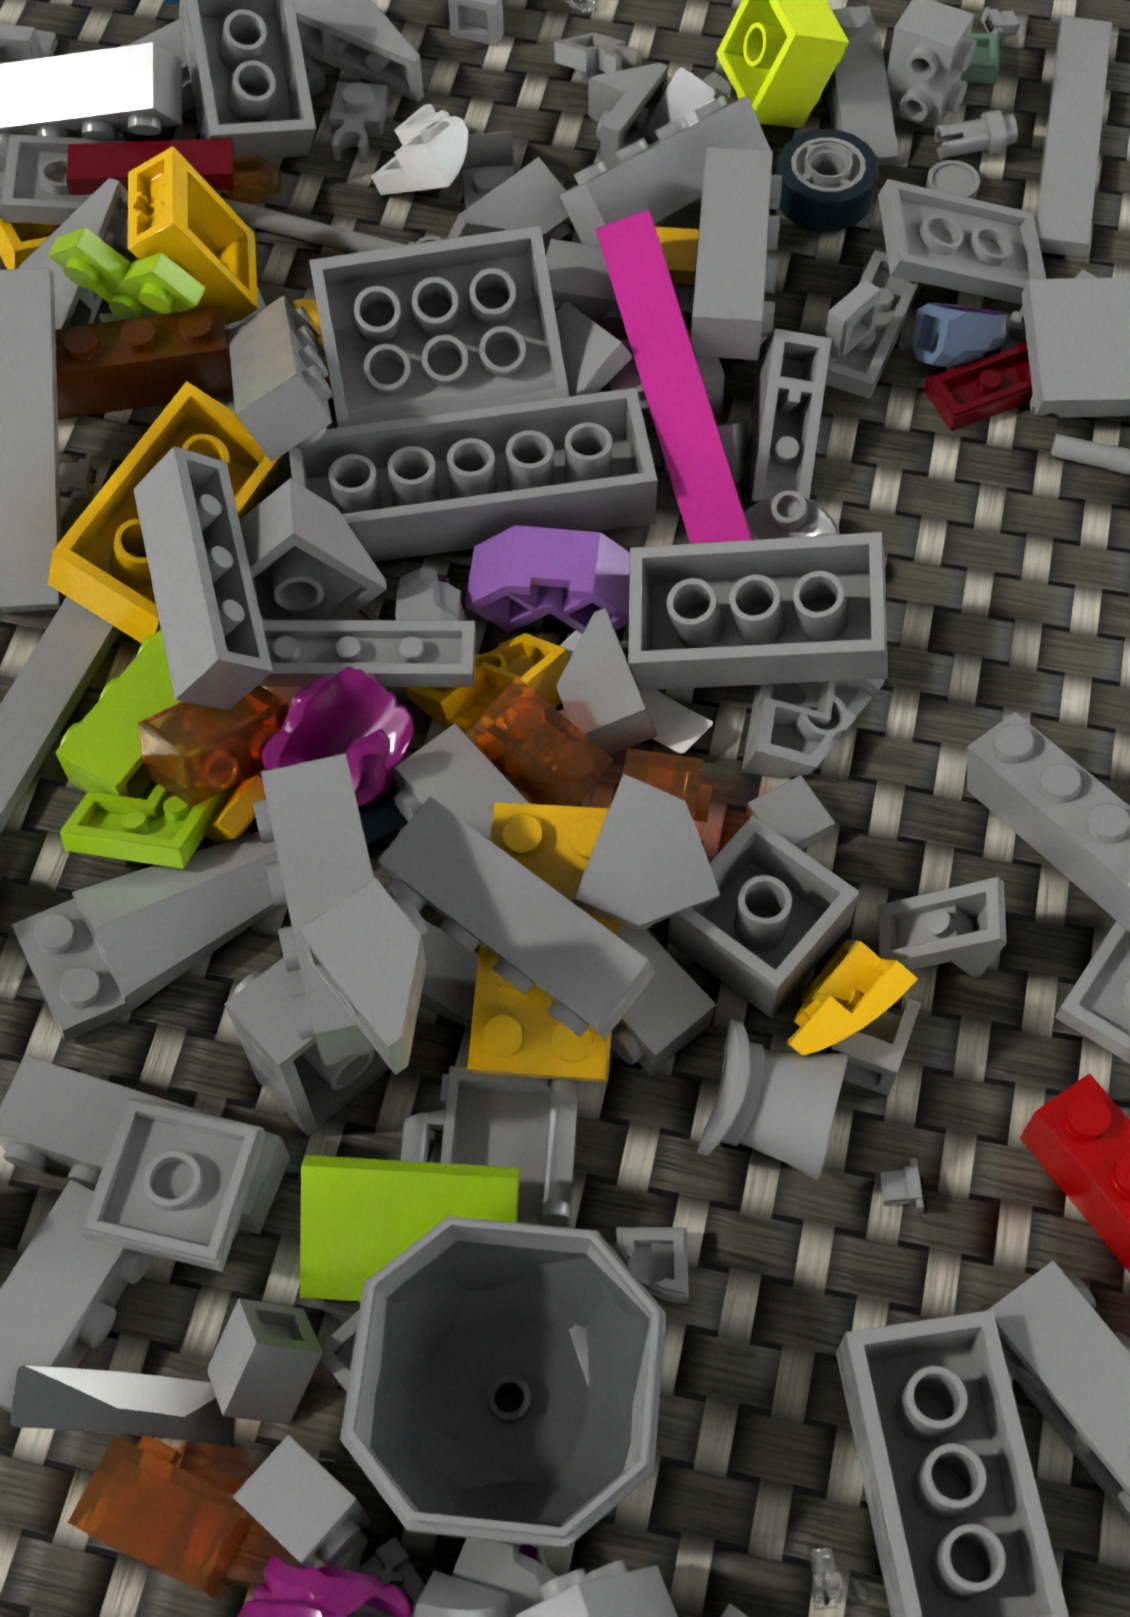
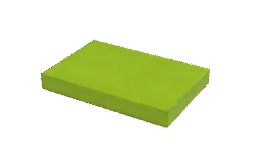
M305 1155L301 1164L300 1298L361 1302L363 1283L448 1216L518 1223L520 1168Z

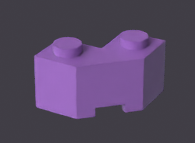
M514 525L474 547L465 607L507 633H511L551 614L581 634L585 631L593 613L606 608L614 629L617 630L629 624L630 552L601 532Z

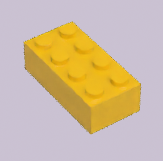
M187 381L57 544L51 555L47 583L49 586L141 644L150 634L155 635L161 627L133 489L173 446L227 463L240 520L260 503L274 484L285 455L284 453L271 462L234 411Z

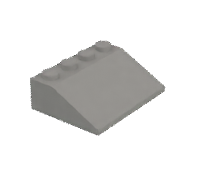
M540 225L309 260L338 427L569 397Z

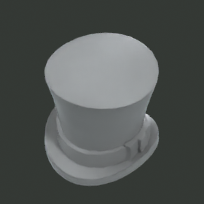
M730 1019L724 1046L719 1091L710 1118L703 1130L697 1154L708 1156L719 1142L736 1147L741 1143L787 1163L818 1182L826 1156L848 1061V1053L808 1054L802 1056L797 1052L764 1049L762 1044L748 1040L746 1029L741 1021Z

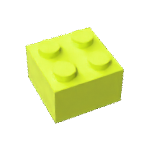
M742 0L716 55L738 99L748 95L759 124L802 129L811 111L818 104L821 93L837 64L842 60L849 41L827 0Z

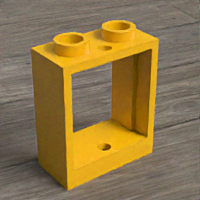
M173 146L129 171L128 250L139 260L162 252L206 287L197 307L190 308V310L223 306L227 326L233 322L245 319L250 313L258 309L255 233Z

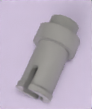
M1000 110L984 112L981 114L980 119L949 125L941 124L936 125L935 144L942 142V147L936 149L940 160L984 151L986 155L1003 153L1006 145L1016 143L1018 137L1015 116L1013 114L1003 116Z

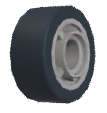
M815 129L797 135L784 145L777 161L776 175H782L779 209L786 218L796 225L817 232H836L855 226L868 215L874 202L879 175L876 155L866 142L854 134L837 129Z

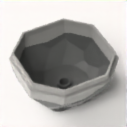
M448 1216L363 1283L340 1440L408 1532L568 1548L654 1474L666 1312L598 1231ZM512 1388L518 1390L523 1395L524 1401L518 1410L510 1413L504 1412L497 1407L496 1399L503 1390Z

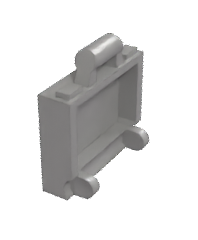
M1130 277L1028 279L1021 294L1022 307L1019 314L1020 322L1025 326L1033 392V396L1030 399L1031 413L1036 416L1054 413L1059 418L1130 416Z
M450 1066L449 1074H442L440 1094L441 1106H446V1108L428 1113L414 1114L405 1119L400 1161L428 1162L431 1130L443 1131L440 1163L520 1168L518 1223L571 1228L579 1081L471 1073L467 1070V1067Z

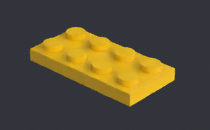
M494 802L490 841L572 902L609 808ZM581 908L620 938V923ZM480 945L467 1070L477 1074L608 1083L612 1031L605 1040L589 1028L581 1038L547 1012L554 1003L548 996L535 986H532L528 993L524 995L493 971V967L499 959Z

